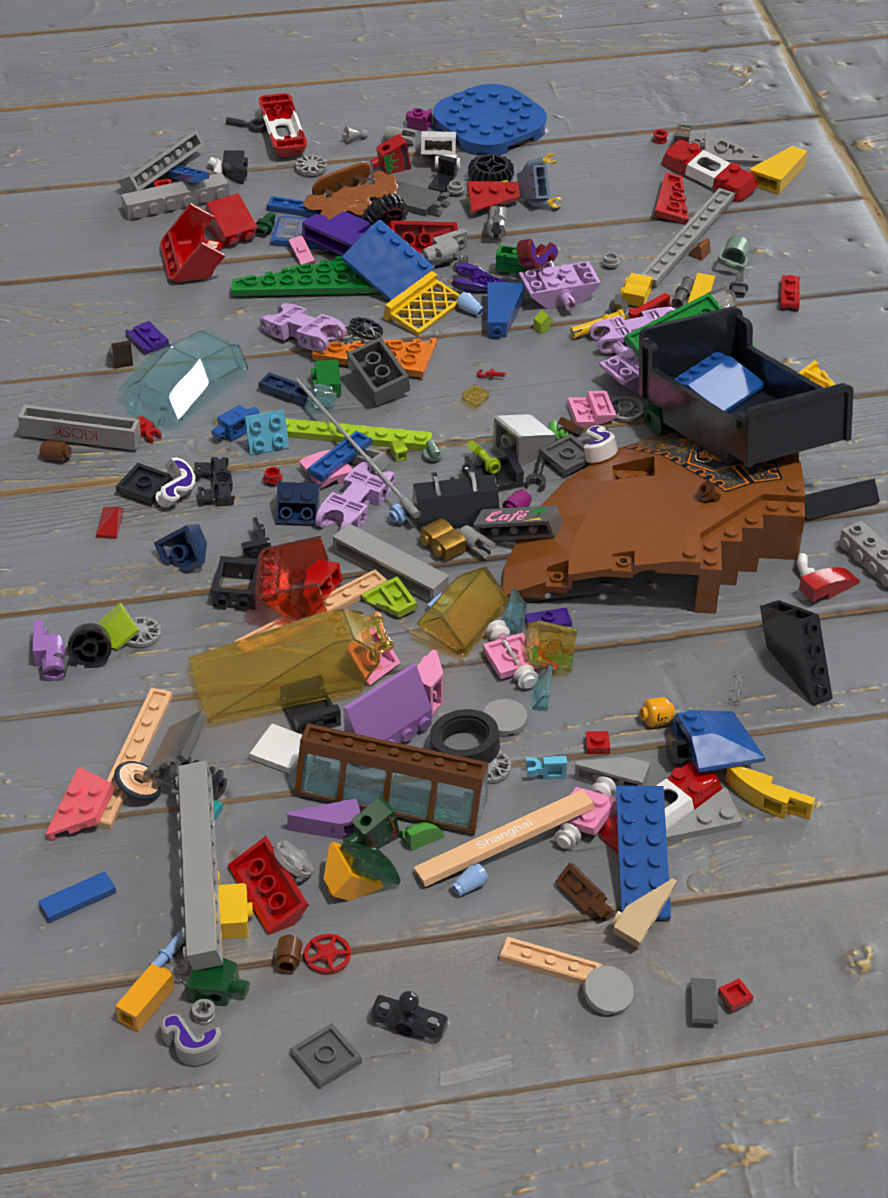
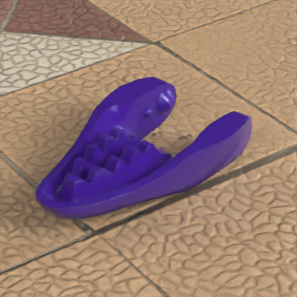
M462 263L456 266L455 272L460 276L471 279V281L454 278L451 284L458 290L487 292L488 282L507 281L490 275L478 266Z

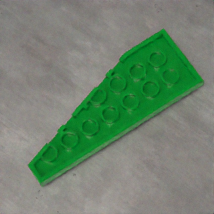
M338 256L336 260L329 262L326 259L320 260V263L315 265L305 263L282 268L281 272L273 273L272 271L265 272V275L260 277L250 275L232 279V296L239 297L373 294L380 292L341 260L342 256Z

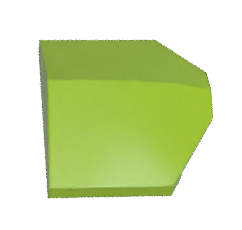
M121 602L98 621V624L104 627L110 634L112 648L115 650H119L140 631Z

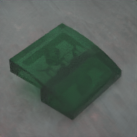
M347 840L343 841L340 849L355 858L351 866L353 869L368 878L397 885L400 884L401 880L396 868L383 852L375 847Z

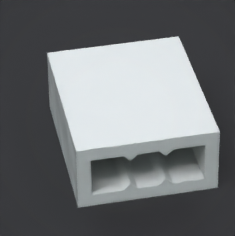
M422 131L421 154L455 155L456 132Z

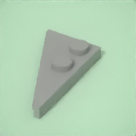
M705 131V151L731 164H759L765 161V158L761 157V155L755 152L751 154L745 151L744 147L728 142L722 137L720 139L710 135L711 132ZM705 159V163H713Z
M727 788L720 790L666 830L667 843L742 827L743 821Z

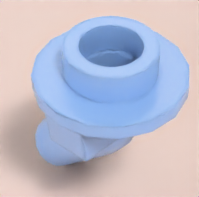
M396 504L389 508V517L394 523L402 524L407 519L406 514L409 512L404 506L400 507L399 504Z

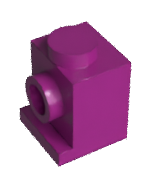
M413 108L412 111H407V128L427 131L432 125V109L425 111L421 108Z

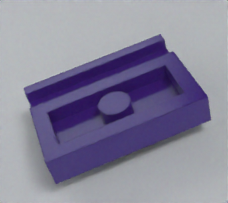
M150 321L133 327L131 331L125 330L126 337L145 355L149 351L154 352L169 346V340Z

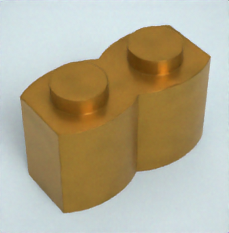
M440 518L421 528V543L433 550L436 557L447 561L466 551V539L458 530L453 529L445 519Z

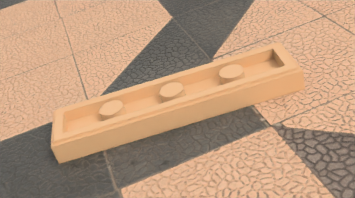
M507 937L499 961L581 985H584L586 977L593 969L603 965Z

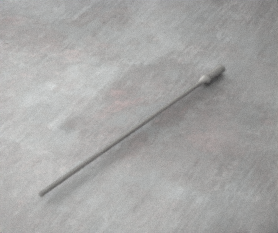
M297 378L295 381L398 496L399 503L414 518H418L420 512L410 502L409 498L403 496Z

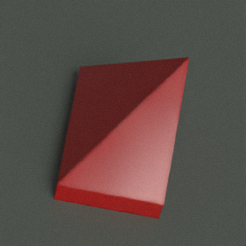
M103 507L96 538L117 539L124 508Z

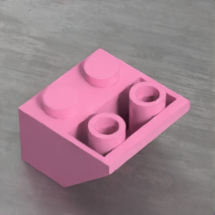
M434 649L427 656H424L417 666L432 709V716L443 705V671L438 653Z

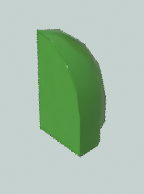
M426 822L411 825L400 832L401 838L411 851L444 838L441 829L434 824Z

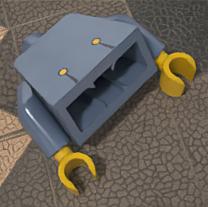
M548 153L545 158L539 157L528 160L523 170L517 173L520 198H526V202L533 207H548V205H551L553 208H559L562 206L555 204L556 200L562 199L561 197L548 200L550 198L547 164L544 163L557 164L558 161H551V157L556 156V154Z

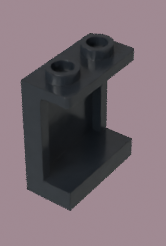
M511 447L502 448V457L497 458L501 468L499 472L494 474L498 492L523 487L524 471ZM469 456L464 457L462 472L465 477H469L468 468H473L475 477L493 474L485 470V463L483 461L472 463Z
M321 674L279 686L280 702L296 733L303 735L307 724L327 728L341 726L340 708L338 704L333 705L324 688Z

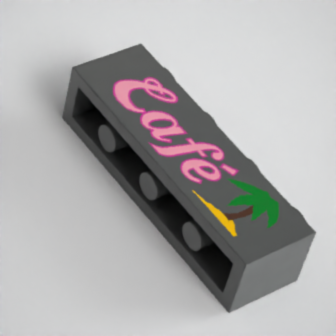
M556 505L482 509L473 526L477 532L491 541L555 538L563 521Z

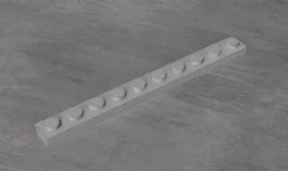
M719 188L641 275L653 277L652 285L657 286L734 200L735 193Z

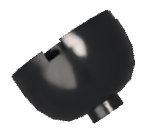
M82 624L76 627L69 637L67 645L68 655L74 663L84 665L85 668L99 667L106 663L111 654V636L99 624Z

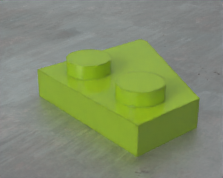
M398 576L361 594L364 602L397 617H402L418 609L417 602Z

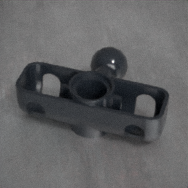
M413 991L403 992L399 1000L378 995L371 1011L373 1021L393 1027L397 1033L406 1037H412L416 1034L432 1040H440L443 1038L448 1026L447 1016L420 1007L418 1005L419 998ZM387 1002L390 1005L389 1009L380 1007V1004ZM430 1017H435L438 1019L437 1024H433L427 1021Z

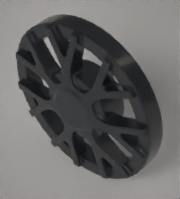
M365 317L352 318L348 325L349 330L354 335L366 340H375L382 337L383 328L379 323Z

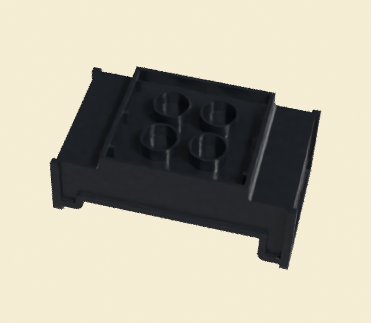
M735 306L647 326L640 331L639 397L648 399L662 409V422L727 465L742 461L744 462L743 465L749 468L753 464L842 440H851L853 387L847 383H840L824 388L753 347V325L749 319L743 316L741 309ZM720 352L723 355L732 357L764 381L765 387L730 411L725 412L676 381L675 378L713 353Z

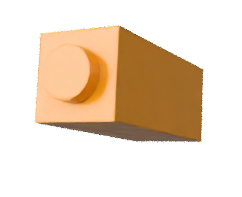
M151 964L115 1005L117 1021L139 1032L174 990L173 974L164 967L160 968Z

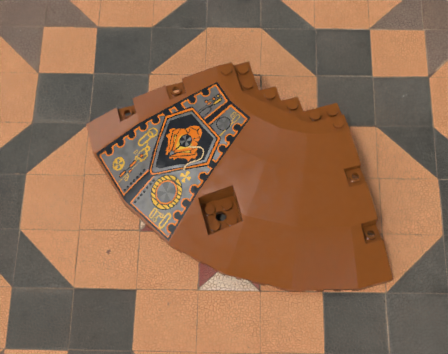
M676 430L619 448L612 458L604 462L591 464L567 478L541 505H556L563 522L555 538L517 539L504 566L502 602L523 603L524 597L545 598V592L567 593V589H572V581L601 576L633 578V575L638 574V571L656 570V573L695 575V613L716 614L720 585H736L738 571L757 572L759 558L797 560L805 521V487L802 465L799 461V452L753 464L749 468L744 466L742 461L727 465ZM705 481L713 482L716 486V492L721 495L720 500L717 502L712 499L707 502L698 498L699 486Z

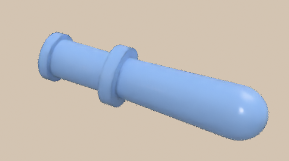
M182 930L177 933L165 949H161L158 952L159 956L153 962H150L149 966L154 964L161 968L166 962L172 960V955L186 943Z

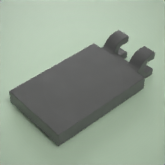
M396 181L399 185L396 193L405 200L409 212L425 216L430 213L440 217L442 210L437 208H447L450 205L449 201L444 200L450 196L448 192L441 193Z
M203 710L169 727L150 767L143 773L145 777L150 775L154 777L152 784L155 787L162 784L165 771L170 769L168 776L171 779L179 775L178 766L187 761L208 718Z

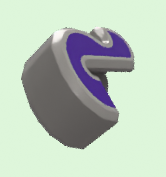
M168 1014L161 1021L163 1042L167 1046H170L172 1043L175 1044L176 1055L184 1064L199 1066L212 1061L220 1054L222 1036L219 1027L202 1034L200 1038L196 1039L180 1014Z

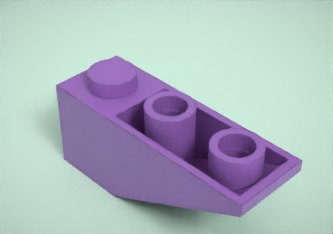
M357 799L343 800L341 802L287 812L288 830L335 839H345L354 833L351 821L361 812Z

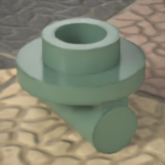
M432 439L426 442L427 448L423 451L424 458L431 462L440 460L443 457V450L437 447Z

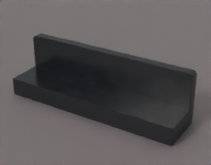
M875 478L806 494L804 500L805 519L808 520L880 502Z

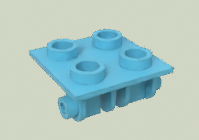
M284 409L245 416L248 436L246 442L250 455L289 448Z

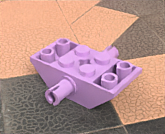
M550 261V264L547 262L544 269L528 270L519 273V277L530 297L547 309L565 306L568 311H570V308L574 310L577 304L583 303L601 285L589 261L569 265L564 264L555 267L553 261Z
M618 341L614 343L611 349L617 355L600 362L599 366L623 386L638 394L639 358L631 348H626Z

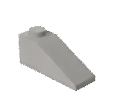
M630 757L576 761L574 780L593 785L598 777H608L614 781L616 786H646L649 779L650 763Z

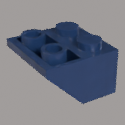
M277 482L276 523L316 525V515L320 508L321 485L319 483Z

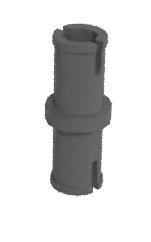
M684 277L681 285L677 287L676 295L672 300L674 307L679 308L683 306L685 299L690 296V289L694 284L691 277Z

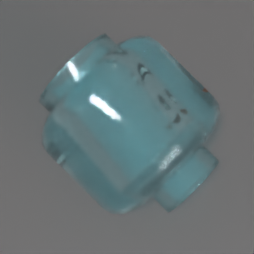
M316 384L313 390H309L327 411L335 406L336 391H333L332 386ZM308 396L307 401L311 402V407L321 410Z

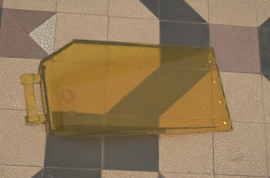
M344 608L322 612L188 657L204 713L208 716L207 722L211 723L361 692L362 686L380 663L379 653L390 651L394 647V643L388 637L384 627L382 614L374 612L370 616L365 617L362 611ZM375 626L380 642L374 641L369 627Z

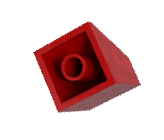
M239 193L206 204L205 211L214 216L206 229L217 241L223 242L224 247L228 245L233 246L238 242L248 241L255 237L257 225Z

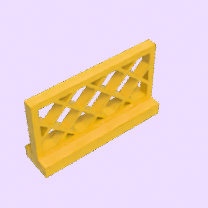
M431 271L385 305L383 319L388 322L394 320L416 336H420L458 307L456 302L460 294L437 280L438 274ZM437 287L442 292H433V289ZM422 297H431V301H429V300H422L421 298H422ZM434 297H442L444 301H434ZM447 298H454L456 301H447ZM416 305L420 309H410V306ZM423 306H432V310L423 309ZM435 306H444L445 309L436 310ZM407 314L408 318H401L398 315ZM411 314L421 315V318H411ZM424 315H433L434 318L427 319L424 318ZM412 324H422V327L418 329Z

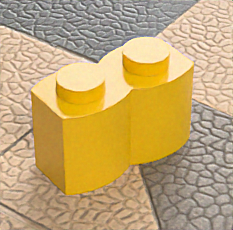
M631 273L629 277H626L620 294L623 295V299L628 302V305L640 307L647 302L652 290L653 277Z

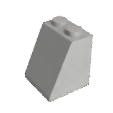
M531 414L499 415L494 417L493 448L502 455V448L511 447L521 467L540 457V449L556 440V434Z

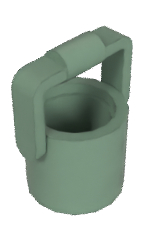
M738 235L730 237L725 248H721L717 263L743 272L749 259L747 254L750 245L746 238Z

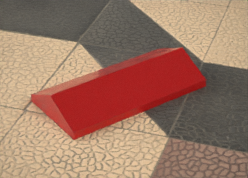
M267 836L263 837L228 864L239 884H246L247 899L249 902H252V907L268 934L271 935L295 925L308 908L309 904L291 874L275 857L274 847Z

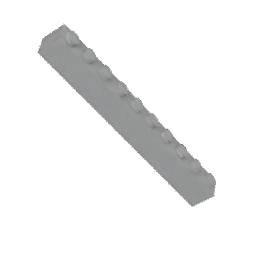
M206 760L178 766L179 776L175 777L176 786L180 794H176L177 804L180 808V812H177V819L181 830L178 831V839L180 845H182V849H179V858L181 864H183V868H180L179 872L181 881L184 883V887L180 888L182 901L185 902V906L181 907V913L186 926L182 927L183 938L186 942V946L183 947V955L185 961L190 962L193 971L223 965L212 774Z

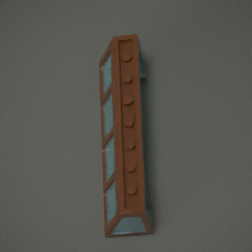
M307 724L300 739L294 792L295 795L331 803L357 799L359 808L362 810L381 796L393 808L398 818L420 823L426 822L438 827L475 835L487 802L489 763Z

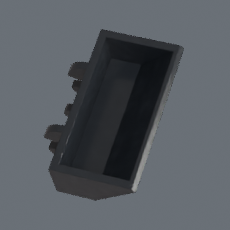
M468 468L469 477L455 479L450 477L449 480L438 481L437 472H432L431 482L413 484L412 500L414 506L420 512V516L417 518L420 532L422 527L440 518L445 519L452 528H460L466 525L473 526L482 509L500 508L498 488L494 474L475 477L473 468Z

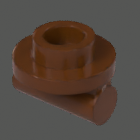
M705 481L699 486L698 498L704 502L711 499L715 502L720 500L721 495L716 492V486L713 482Z

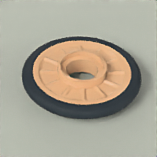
M126 761L119 764L115 769L114 778L116 784L125 794L132 798L143 801L153 800L161 794L163 784L156 787L152 784L154 781L152 775L148 777L143 775L144 771L149 768V766L143 763ZM134 778L140 779L143 783L137 782Z

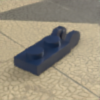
M270 372L258 383L259 389L293 400L295 404L304 406L307 403V399H311L297 382Z

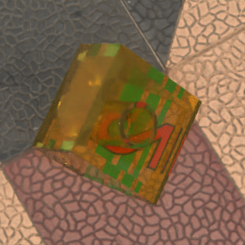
M539 620L527 623L524 647L529 664L571 673L578 629Z

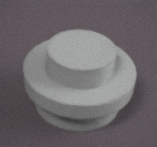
M453 180L449 183L447 191L454 196H458L465 191V187L461 181Z
M608 252L604 254L602 264L607 268H615L620 264V259L616 253Z

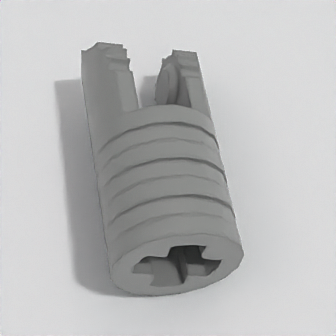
M386 126L384 140L387 141L401 134L407 144L413 145L415 140L412 137H415L417 131Z
M468 525L462 527L459 531L466 539V547L484 559L488 558L487 552L480 548L484 543L494 548L496 543Z

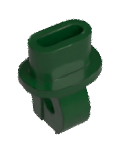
M268 212L263 218L258 219L256 222L257 234L266 235L272 232L276 213Z

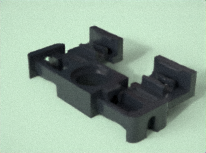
M212 457L211 462H194L195 482H199V476L203 477V475H206V477L212 475L213 482L211 489L198 487L199 507H202L203 501L215 500L218 506L234 505L235 496H231L233 489L231 471H227L229 458L222 457L218 459V457Z

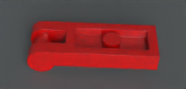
M782 275L780 309L793 308V310H799L800 277Z
M665 292L638 308L629 309L628 317L630 319L641 317V311L669 307L671 295Z

